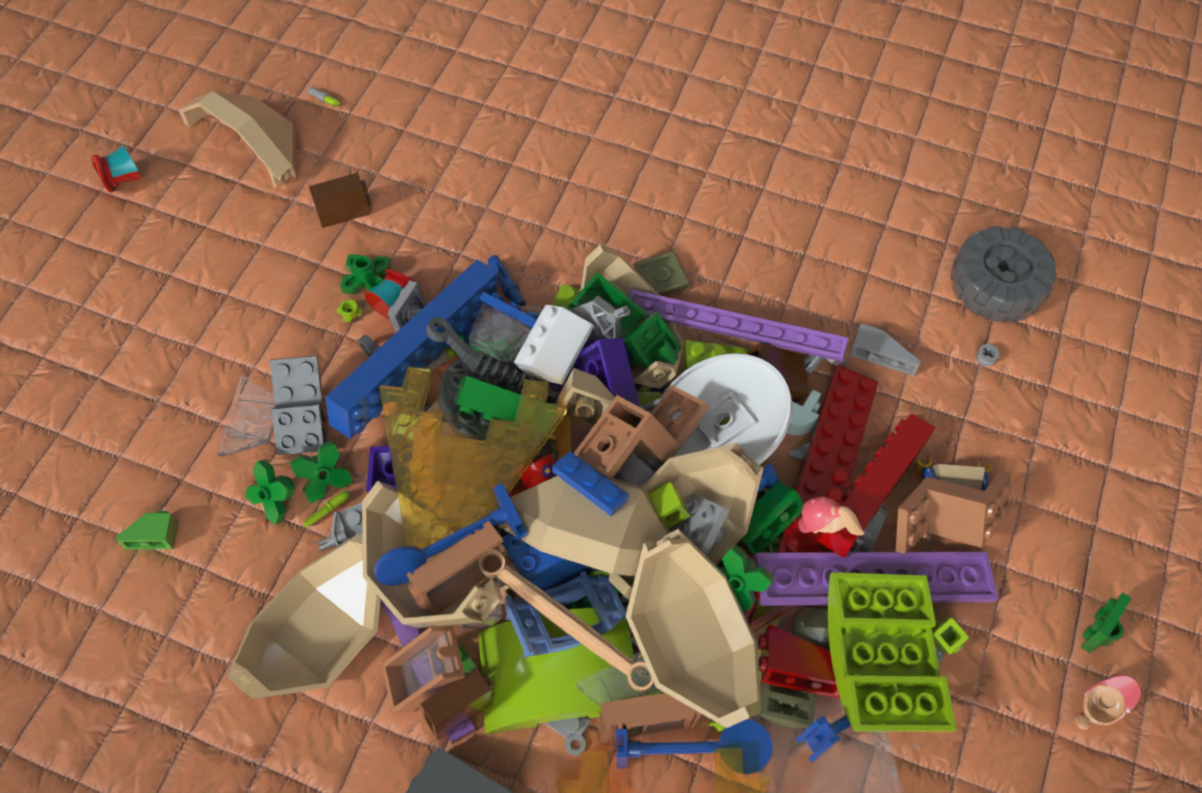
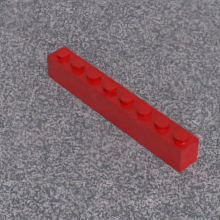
M912 413L906 420L901 419L895 428L896 434L894 432L890 433L885 441L887 446L881 445L874 456L877 458L876 461L873 459L869 461L864 469L866 474L860 473L853 484L855 489L849 488L842 499L845 502L843 505L839 503L841 506L853 511L863 531L924 448L936 428ZM844 527L833 533L823 532L818 542L842 558H845L861 535H854Z

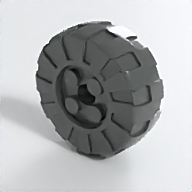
M987 227L983 231H976L970 235L959 248L951 269L953 291L958 300L960 299L968 310L976 315L987 318V320L995 322L1020 321L1026 319L1030 314L1037 312L1050 296L1056 280L1055 260L1051 252H1048L1045 248L1046 246L1035 236L1025 233L1024 230L1014 227Z

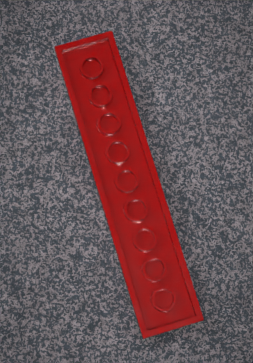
M841 365L835 366L795 490L798 492L803 503L811 498L824 496L843 505L844 501L842 499L848 491L878 381ZM802 513L782 532L776 553H830L829 548L818 542L823 532L814 533L812 531L803 533L800 531L798 521L802 518Z

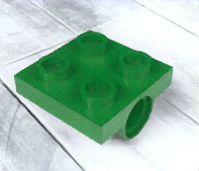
M658 312L652 313L625 340V343L644 370L655 361L674 364L679 357L677 353L682 348Z
M1122 592L1116 599L1110 597L1106 604L1097 610L1093 617L1096 619L1093 625L1090 624L1082 634V637L1085 639L1081 645L1082 649L1090 653L1099 645L1111 646L1123 635L1124 630L1119 619L1132 599L1130 596Z

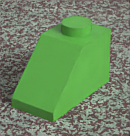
M167 511L146 513L118 534L116 541L125 550L173 549L178 522Z

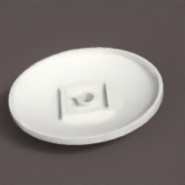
M725 354L711 357L693 365L670 384V386L673 385L706 402L710 407L675 457L738 443L744 453L760 465L780 445L789 428L792 417V397L789 387L781 373L774 366L758 357L746 354ZM670 386L666 389L662 397L665 395ZM681 411L676 412L673 415L672 419L678 418L681 414ZM730 418L727 424L720 425L721 420Z

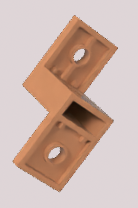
M673 385L670 386L651 413L616 395L574 454L610 481L634 448L664 464L669 458L677 454L710 407L706 402ZM681 411V414L678 418L672 419L673 415L676 412ZM611 443L609 449L602 452L603 447Z
M1000 471L985 491L926 477L898 508L896 552L906 554L912 546L916 545L919 537L925 533L982 548L988 539H992L996 528L999 529L1001 527L1002 520L1008 518L1010 514L1011 504H1008V497H1010L1013 490V483L1010 482L1011 473Z

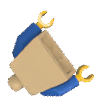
M927 458L926 465L922 464L920 459L917 460L916 470L922 474L923 480L926 477L983 491L990 485L989 472L992 467L989 464L986 468L981 467L980 462L977 463L976 467L937 464L932 469V460L930 458Z

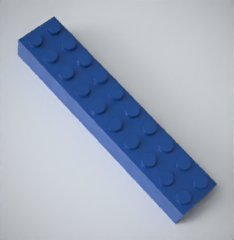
M476 260L326 396L329 425L350 439L357 433H361L373 418H377L381 414L383 408L389 403H393L403 389L409 388L419 374L422 375L433 361L440 358L445 349L451 347L446 341L436 342L429 338L426 328L430 320L435 317L443 318L450 323L451 328L456 334H465L469 330L470 325L480 320L484 312L490 308L479 298L483 292L492 295V293L497 294L498 272ZM434 327L436 331L444 333L441 328Z

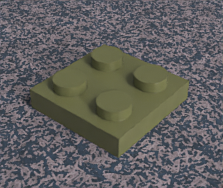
M673 251L635 262L633 265L634 270L660 296L689 289V282Z

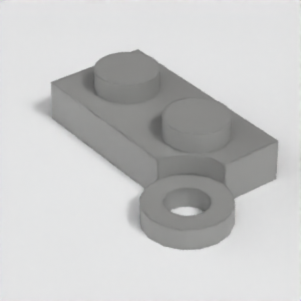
M578 717L544 723L567 739L565 748L570 755L579 756L585 751L586 741L582 735L590 725V721L587 718ZM574 740L579 741L581 744L577 750L571 748V742Z

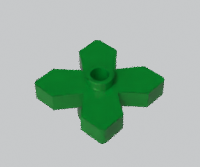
M349 254L346 260V268L352 274L342 278L340 286L342 294L354 295L364 286L367 290H370L383 281L381 276L386 274L384 271L390 269V258L377 256L371 260L364 255Z
M333 441L319 446L317 455L310 458L301 455L289 462L296 477L307 479L302 490L309 503H314L324 497L327 484L341 489L353 482L346 467L335 466L340 454Z
M266 459L257 461L253 469L257 483L247 487L245 498L253 505L263 502L266 518L276 525L284 520L286 510L282 501L292 498L295 489L294 483L288 476L280 475L275 477L274 468Z
M732 545L722 558L725 568H718L726 575L742 612L746 614L756 601L754 591L764 592L775 577L764 567L757 568L754 560L747 558L744 551L736 545Z

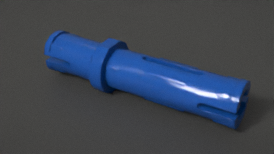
M497 255L491 256L487 262L490 268L498 272V281L503 288L504 296L510 302L523 309L526 306V302L519 292L518 284L513 282Z

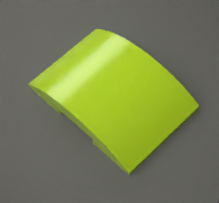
M832 572L830 574L828 632L831 660L839 696L854 732L957 731L947 677H941L932 634V628L936 626L926 575Z
M593 608L570 609L572 613L589 626L600 622ZM539 614L550 639L569 635L545 615ZM624 618L612 629L602 634V636L635 662L631 632L628 631L630 625ZM512 621L497 624L478 632L481 675L486 673L493 685L491 688L493 691L491 696L492 705L484 710L486 735L538 727L540 723L585 716H588L589 719L599 717V712H602L601 703L639 697V691L632 689L628 684L627 675L583 644L555 653L522 658L524 650ZM634 669L631 678L634 684L638 686L636 669Z

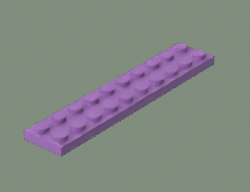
M849 552L845 558L836 553H756L753 556L757 568L764 567L775 577L764 592L758 591L761 606L828 605L829 580L832 572L926 575L932 603L995 602L999 599L987 552H907L906 554L899 552Z

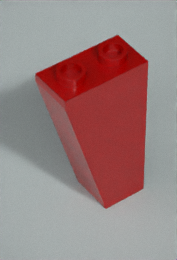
M768 625L764 634H760L758 638V649L761 650V656L758 660L759 671H761V683L840 699L833 671L831 652L780 628Z

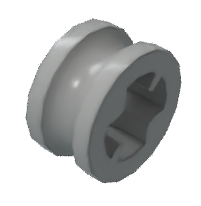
M984 344L977 352L976 359L983 366H992L999 357V351L994 345Z

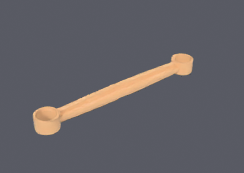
M492 549L479 558V568L484 576L488 578L498 577L553 623L627 675L628 684L632 689L645 691L651 687L654 682L652 677L650 682L644 687L636 686L631 678L634 669L638 667L648 669L645 662L635 663L574 613L509 568L501 552ZM496 555L500 558L502 566L498 571L487 572L484 570L483 562L487 556Z

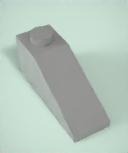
M860 323L850 356L915 376L921 362L883 330L872 325Z

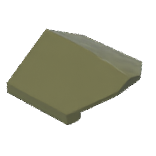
M804 608L793 622L794 635L830 651L828 609Z
M763 683L761 717L780 728H808L814 722V693Z

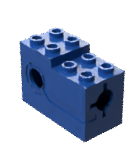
M512 534L502 538L503 544L518 573L542 591L560 586L579 575L580 572L591 568L541 552Z

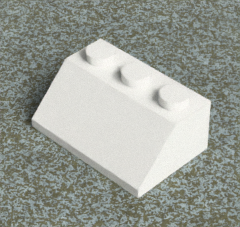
M545 305L514 363L527 377L563 385L594 326L563 307Z

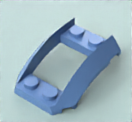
M584 571L580 572L578 577L565 584L544 590L545 593L564 607L587 595L600 621L590 627L601 635L612 629L626 617L627 612L608 577L597 575V578L587 576ZM505 596L506 620L512 621L524 650L522 658L555 653L582 644L571 635L550 639L539 615L542 614L523 598L512 599L511 596Z

